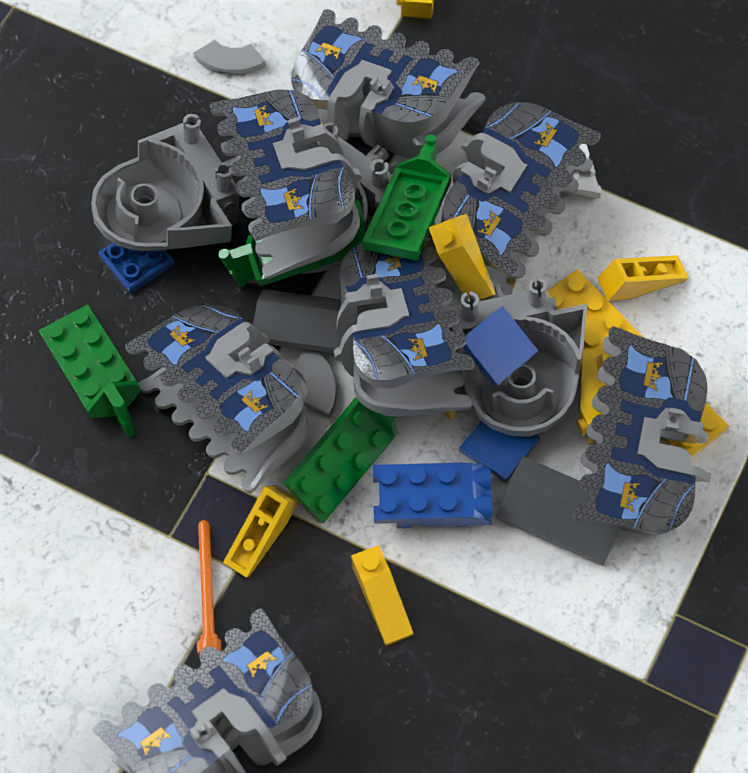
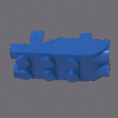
M463 462L373 465V483H379V506H374V524L396 523V528H411V524L433 527L492 525L490 468L481 464Z

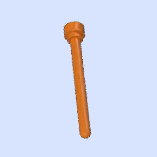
M202 520L198 524L203 634L200 635V640L197 641L198 656L200 651L208 646L221 651V640L218 639L214 629L210 524L207 520Z

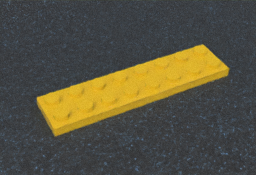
M578 269L548 290L549 297L555 298L557 310L587 304L583 350L589 349L598 369L603 366L606 358L612 357L603 350V341L608 336L609 329L612 326L643 337ZM706 402L700 422L704 423L703 430L708 434L707 443L690 444L670 439L662 440L667 445L687 450L692 459L725 433L729 425Z

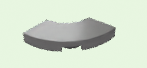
M213 40L194 52V58L201 65L217 73L222 71L242 75L266 67V61L251 44L241 48H230Z
M304 349L293 366V369L302 377L307 386L304 404L306 407L330 418L336 401L334 374L328 362L319 352Z

